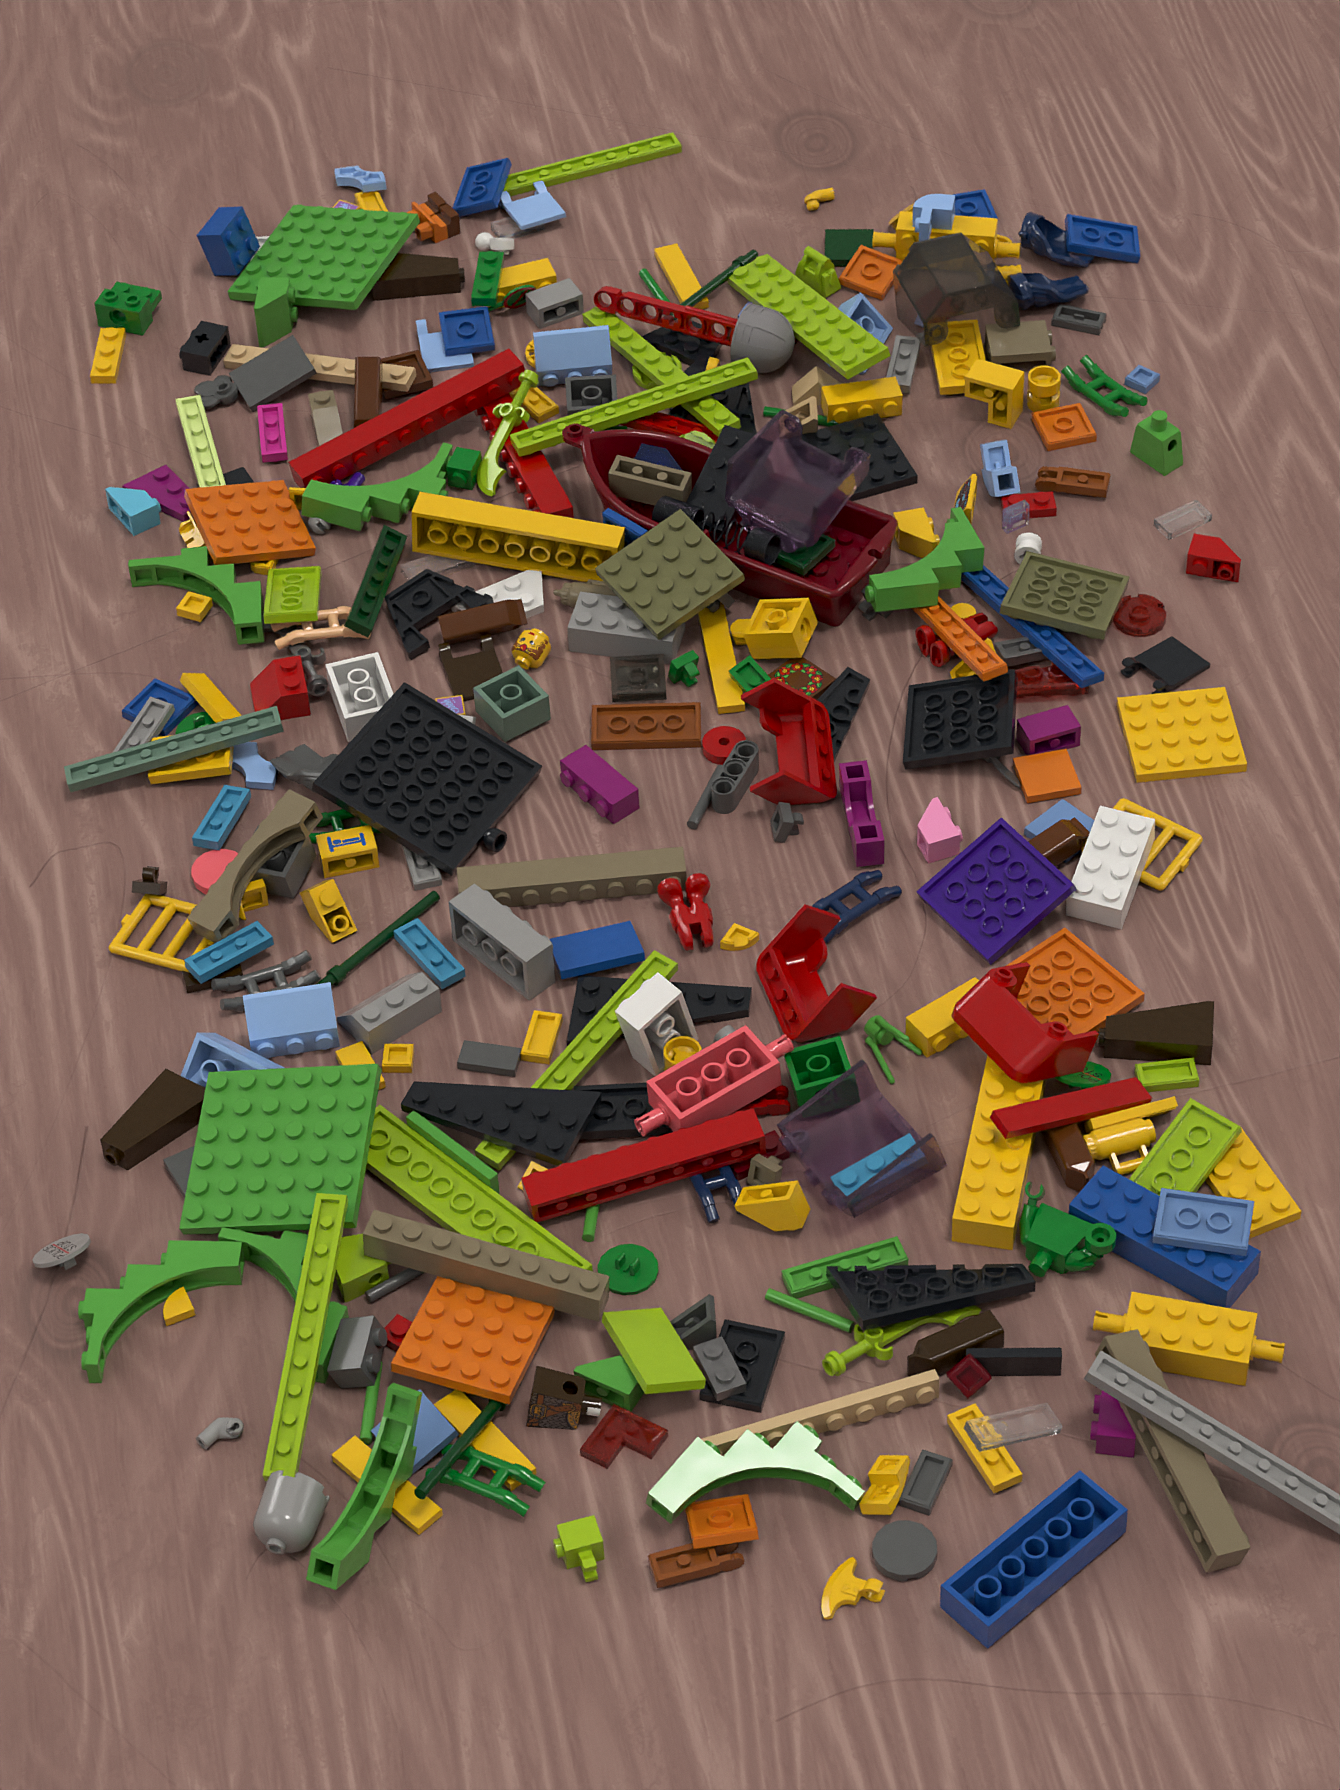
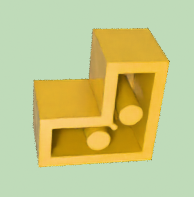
M976 359L965 376V397L988 403V423L1012 429L1023 411L1024 371Z

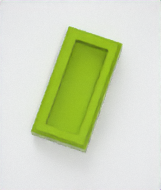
M1194 1058L1135 1064V1076L1147 1092L1199 1087V1076Z

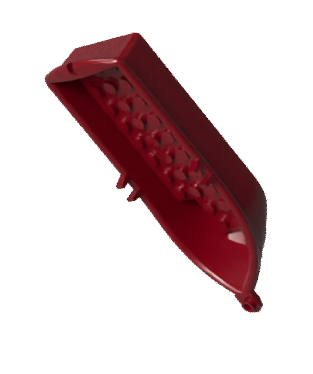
M577 423L566 426L562 431V438L565 443L581 449L586 471L601 499L604 509L610 508L648 531L659 524L652 520L655 506L617 497L609 489L608 473L616 456L620 455L690 472L693 489L712 451V448L700 443L653 431L618 429L595 432L593 429ZM766 458L736 517L738 531L733 542L728 546L729 550L722 548L725 547V535H722L716 544L744 574L745 581L734 587V590L761 600L809 598L817 621L838 627L863 598L861 591L869 584V575L883 573L890 564L891 543L898 527V521L889 514L773 473L770 460ZM793 520L835 539V547L804 576L776 563L767 565L744 555V547L740 550L741 555L738 552L735 553L737 551L739 531L745 524H749L750 532L754 528L759 527L778 534ZM736 522L733 523L728 533L727 544L734 535ZM747 526L744 527L740 535L739 548L746 539ZM704 528V534L714 542L713 531L711 530L709 533V529ZM716 532L715 541L720 536V533Z

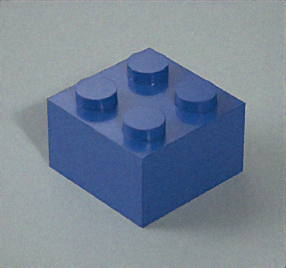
M219 207L196 235L214 276L239 275L260 248L258 239L243 207Z

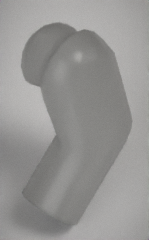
M217 1418L196 1437V1440L202 1448L207 1449L217 1439H234L239 1437L243 1432L244 1424L239 1418Z

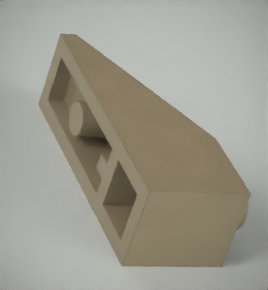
M333 390L308 394L311 419L317 444L320 446L343 434Z

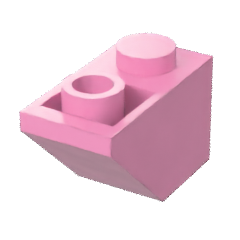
M938 797L931 800L917 825V845L928 864L960 854V842L963 841L959 826L953 824L949 809L943 807Z

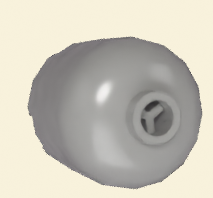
M282 1470L271 1473L254 1517L253 1527L256 1537L270 1552L275 1554L296 1553L305 1549L312 1540L330 1499L328 1495L325 1496L322 1493L324 1486L321 1483L299 1472L296 1473L295 1478L283 1476L284 1471Z

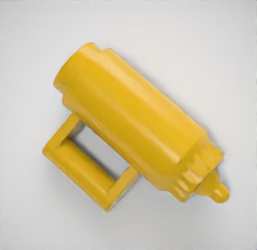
M1139 1118L1091 1131L1089 1134L1084 1135L1083 1138L1094 1160L1109 1158L1113 1171L1124 1175L1135 1172L1147 1156L1146 1148L1150 1147L1151 1143L1156 1142V1132L1150 1119L1143 1120ZM1139 1150L1140 1158L1122 1163L1118 1162L1116 1156Z

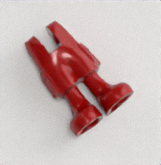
M983 612L961 618L983 641L987 638L992 639L998 633L996 625L992 621H988V617ZM921 625L916 628L915 635L918 646L925 657L930 656V661L934 666L941 667L946 665L950 658L956 654L928 625Z
M695 873L689 876L685 882V894L691 907H687L684 904L683 891L679 880L667 878L661 881L657 887L659 898L672 908L669 914L672 928L678 934L681 945L686 951L694 949L692 934L700 933L704 948L711 947L714 943L712 911L708 904L703 902L711 884L709 878L702 873Z

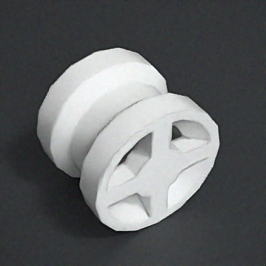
M1034 533L1019 535L1016 539L1015 560L1021 564L1027 551L1041 554V538Z

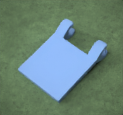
M542 180L533 183L536 191L530 197L512 202L507 191L502 192L499 207L506 210L521 230L566 217L565 211L547 191Z
M416 320L421 355L429 373L474 366L472 353L446 356L442 332L428 334L426 320Z

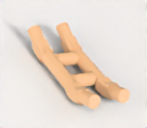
M348 606L319 610L318 621L328 620V628L313 629L312 622L315 621L270 624L274 632L293 625H299V623H301L303 628L289 632L286 636L275 640L278 650L297 643H303L304 641L342 636L343 638L359 637L369 639L371 633L369 637H366L345 627L344 624L340 626L338 620L347 619L351 609Z

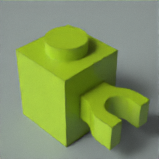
M595 1515L558 1524V1538L553 1539L557 1558L563 1557L567 1569L581 1566L585 1582L597 1580L596 1562L605 1560L603 1539Z

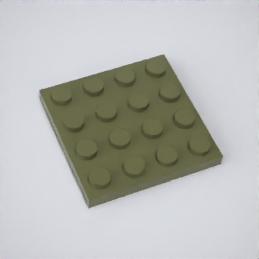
M681 509L595 568L597 575L658 640L745 581L744 574Z
M1027 551L1001 603L999 614L1007 615L1012 619L1031 621L1041 626L1046 625L1058 628L1064 632L1086 635L1092 639L1104 640L1128 587L1130 577Z

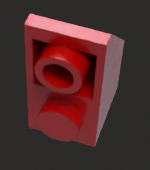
M1194 533L1187 554L1186 574L1238 583L1241 559L1221 538Z

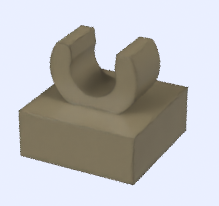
M757 1154L751 1159L747 1183L752 1186L780 1183L783 1161L775 1156H770L767 1159Z

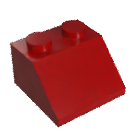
M300 655L274 659L250 683L255 712L277 706L281 720L311 715Z

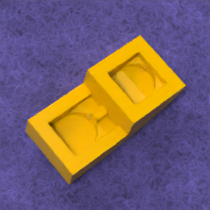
M879 1455L868 1473L871 1485L859 1503L862 1514L892 1515L906 1482L910 1465L909 1455Z

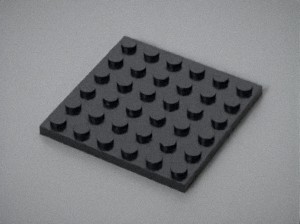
M404 682L313 782L312 790L453 876L457 871V867H460L482 842L485 831L493 828L540 774L542 765Z

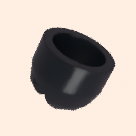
M490 828L483 835L484 845L494 852L501 851L507 841L506 832L498 828Z

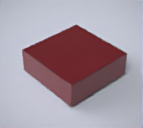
M971 1353L946 1373L951 1382L967 1399L992 1379L990 1373Z

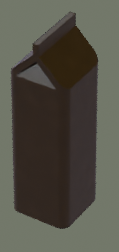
M987 1310L917 1341L913 1354L907 1356V1376L910 1377L933 1369L936 1370L938 1376L944 1374L966 1357L967 1348H1003L1004 1329L991 1310Z

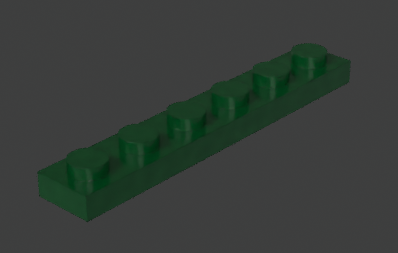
M386 525L383 526L344 624L345 627L369 637L408 536Z

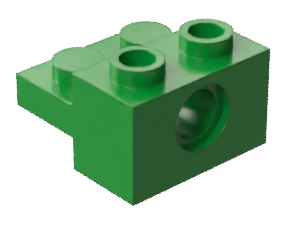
M116 282L111 290L105 288L94 303L98 326L104 328H125L127 333L143 336L153 322L152 312L162 299L161 291L122 282Z

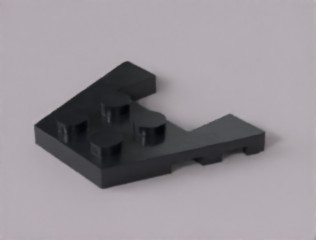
M692 321L694 327L702 328L701 324ZM664 327L641 336L659 352H665L670 357L673 355L680 362L689 365L684 371L688 376L706 371L709 358H716L722 347V344L685 335L683 332Z
M749 382L711 394V396L740 419L741 428L739 430L757 436ZM677 405L676 407L669 408L670 412L668 415L686 420L687 414L691 413L681 405Z
M425 569L385 596L387 607L410 660L430 648L429 641L418 629L457 603L462 604L466 609L494 603L490 595L486 593L484 595L478 594L474 588L467 585L465 587L457 585L453 579L429 569Z

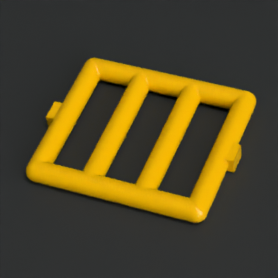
M1122 798L1112 809L1155 819V826L1164 829L1153 842L1139 880L1158 891H1163L1179 871L1184 872L1188 867L1189 858L1200 846L1203 838L1200 834L1128 799ZM1173 835L1188 841L1159 878L1145 871ZM1085 844L1081 848V852H1083Z
M145 894L131 915L126 914L122 919V927L109 944V951L117 955L170 969L189 972L185 967L184 960L174 958L193 931V927L188 919H186L163 954L149 950L176 911L191 914L192 909L197 904L162 895ZM151 905L164 908L137 948L124 945ZM203 938L192 955L213 945L214 942Z

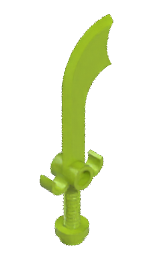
M526 369L519 375L518 379L522 384L512 403L499 404L493 409L492 413L497 418L502 416L503 420L477 472L478 486L488 496L496 495V486L500 478L507 472L499 467L498 457L512 428L518 426L522 420L527 423L530 418L529 413L521 405L530 388H536L539 383V376L531 370Z
M975 1305L932 1316L889 1324L883 1328L867 1329L864 1333H862V1329L857 1323L854 1327V1339L857 1344L840 1354L836 1351H830L825 1355V1359L822 1360V1366L829 1376H840L845 1373L847 1363L863 1354L876 1357L879 1360H889L893 1357V1347L890 1346L887 1349H883V1346L914 1328L932 1322L952 1326L965 1317L980 1314L981 1309Z

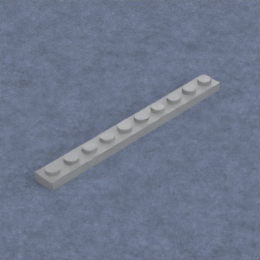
M1103 1351L1099 1352L1084 1380L1340 1534V1494Z

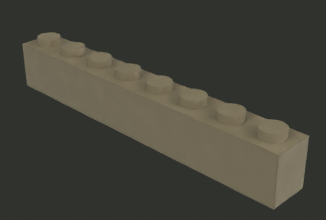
M683 847L457 867L459 894L475 883L482 890L490 892L493 898L500 904L508 907L658 893V884L667 878L679 880L682 891H685V882L687 880Z
M373 1211L363 1232L364 1255L474 1287L553 1306L555 1310L597 1322L600 1321L609 1299V1276L381 1211Z
M1138 1329L1104 1337L1095 1352L1096 1357L1100 1351H1103L1169 1391L1164 1381L1163 1373L1156 1366L1150 1354L1149 1346L1142 1339ZM1119 1401L1205 1572L1239 1565L1251 1548L1246 1533L1239 1526L1232 1506L1225 1499L1217 1477L1211 1472L1204 1452Z

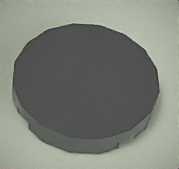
M897 1520L886 1524L876 1533L872 1542L874 1563L877 1569L888 1578L897 1581H908V1578L916 1577L917 1580L927 1575L933 1569L937 1560V1541L932 1532L924 1525L911 1520Z

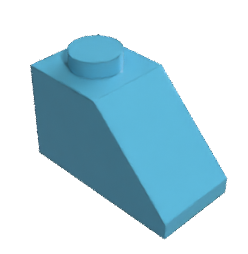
M116 487L105 489L109 509L133 536L161 524L159 516L161 512L160 504L156 498L152 499L145 490Z

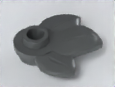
M227 375L217 376L214 381H203L194 388V392L201 396L204 409L212 408L219 402L224 405L230 404L238 397V388L232 382L231 377Z

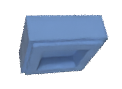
M1138 365L1125 377L1124 385L1146 394L1160 381V374Z

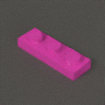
M282 403L257 406L262 462L288 460Z

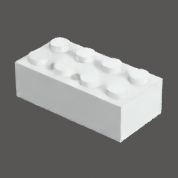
M1104 806L1099 807L1072 879V883L1077 890L1066 899L1067 916L1122 929L1155 839V819Z

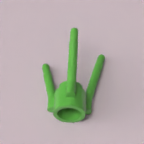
M880 1015L873 1016L865 1024L864 1031L868 1035L865 1042L871 1047L889 1083L894 1084L895 1080L877 1044L887 1045L895 1038L917 1055H921L922 1050L911 1043L907 1035L890 1025Z

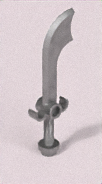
M264 624V633H277L283 637L289 632L298 630L297 626L293 625L274 632L270 624ZM305 642L288 646L293 656H301L303 671L308 678L306 682L308 692L314 696L324 695L328 688V682L324 676L318 675L314 668V665H320L326 661L324 649L321 647L319 655H312L310 648L306 646Z

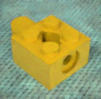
M809 598L759 600L751 619H737L731 624L730 631L735 644L747 645L753 659L801 658L818 622Z

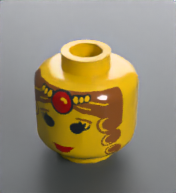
M532 628L531 630H524L519 635L511 648V652L515 658V663L526 670L529 667L537 669L549 655L551 644L549 643V637L544 632Z

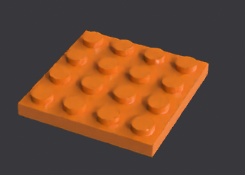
M284 480L185 489L184 498L215 565L315 555L316 547L294 501L290 498L289 490Z
M1065 927L1008 964L1013 965L1027 962L1030 965L1017 1000L1041 1024L1053 1021L1061 1022L1066 1025L1073 1035L1095 1030L1099 1032V1028H1105L1106 1016L1127 1013L1144 1001L1145 993Z
M437 1276L391 1362V1372L510 1405L554 1317V1307Z

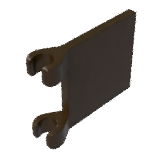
M490 633L480 635L482 652L456 658L452 657L448 642L438 644L439 658L446 672L453 696L462 695L463 702L474 699V687L503 673Z

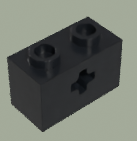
M200 321L196 329L192 330L185 345H182L180 348L179 357L182 359L183 370L211 376L231 346L228 326Z

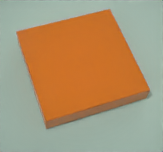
M860 245L838 280L840 285L883 300L903 270L905 261Z
M1081 403L1032 412V421L1047 451L1097 441V434Z
M1067 749L1013 758V767L1021 783L1027 803L1081 794L1082 787Z
M748 1494L696 1501L685 1509L694 1549L759 1539L758 1528Z

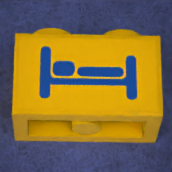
M370 825L316 835L318 856L324 878L380 867L377 845Z

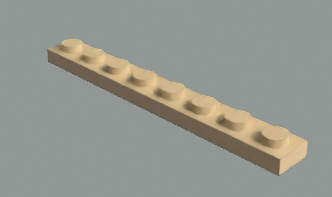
M232 344L223 360L225 368L237 369L268 350V348ZM305 353L317 374L309 379L355 385V360ZM383 363L382 389L408 392L417 375L415 367Z
M933 1369L705 1437L702 1440L704 1442L706 1440L712 1442L720 1450V1455L724 1456L748 1429L753 1434L759 1433L764 1436L773 1449L796 1421L803 1426H810L819 1434L829 1430L835 1431L843 1426L859 1421L865 1422L873 1417L889 1412L895 1413L903 1408L919 1403H928L933 1399L939 1398V1377L936 1370Z

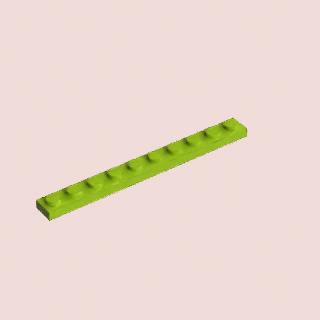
M597 307L582 314L583 322L589 327L608 325L610 345L658 386L688 377V375L617 315L604 312ZM711 395L680 404L718 437L724 425L736 429L741 428L740 419Z
M748 357L510 434L511 443L519 457L530 455L536 451L564 443L562 431L570 424L577 423L589 427L595 432L603 431L607 428L627 423L643 416H649L692 400H698L704 396L722 392L738 385H744L758 379L757 370Z
M654 950L531 1088L572 1090L623 1033L615 1013L620 1003L631 997L640 989L643 982L651 979L657 972L669 981L678 971V963ZM483 1140L475 1149L477 1158L499 1171L517 1152Z
M316 1193L262 1475L264 1481L268 1480L271 1473L278 1470L284 1471L283 1476L295 1478L299 1470L349 1202L347 1195Z

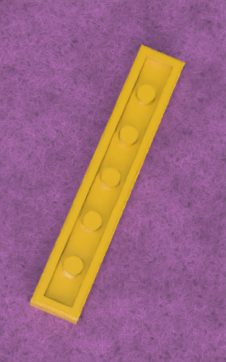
M720 602V607L716 612L712 613L706 607L697 614L718 714L745 711V702L741 700L742 689L730 677L728 672L737 664L725 608Z

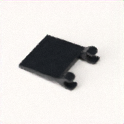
M1171 636L1136 657L1124 658L1122 665L1125 668L1120 673L1130 678L1140 668H1143L1158 679L1153 683V688L1156 691L1151 694L1167 693L1209 669L1210 663Z

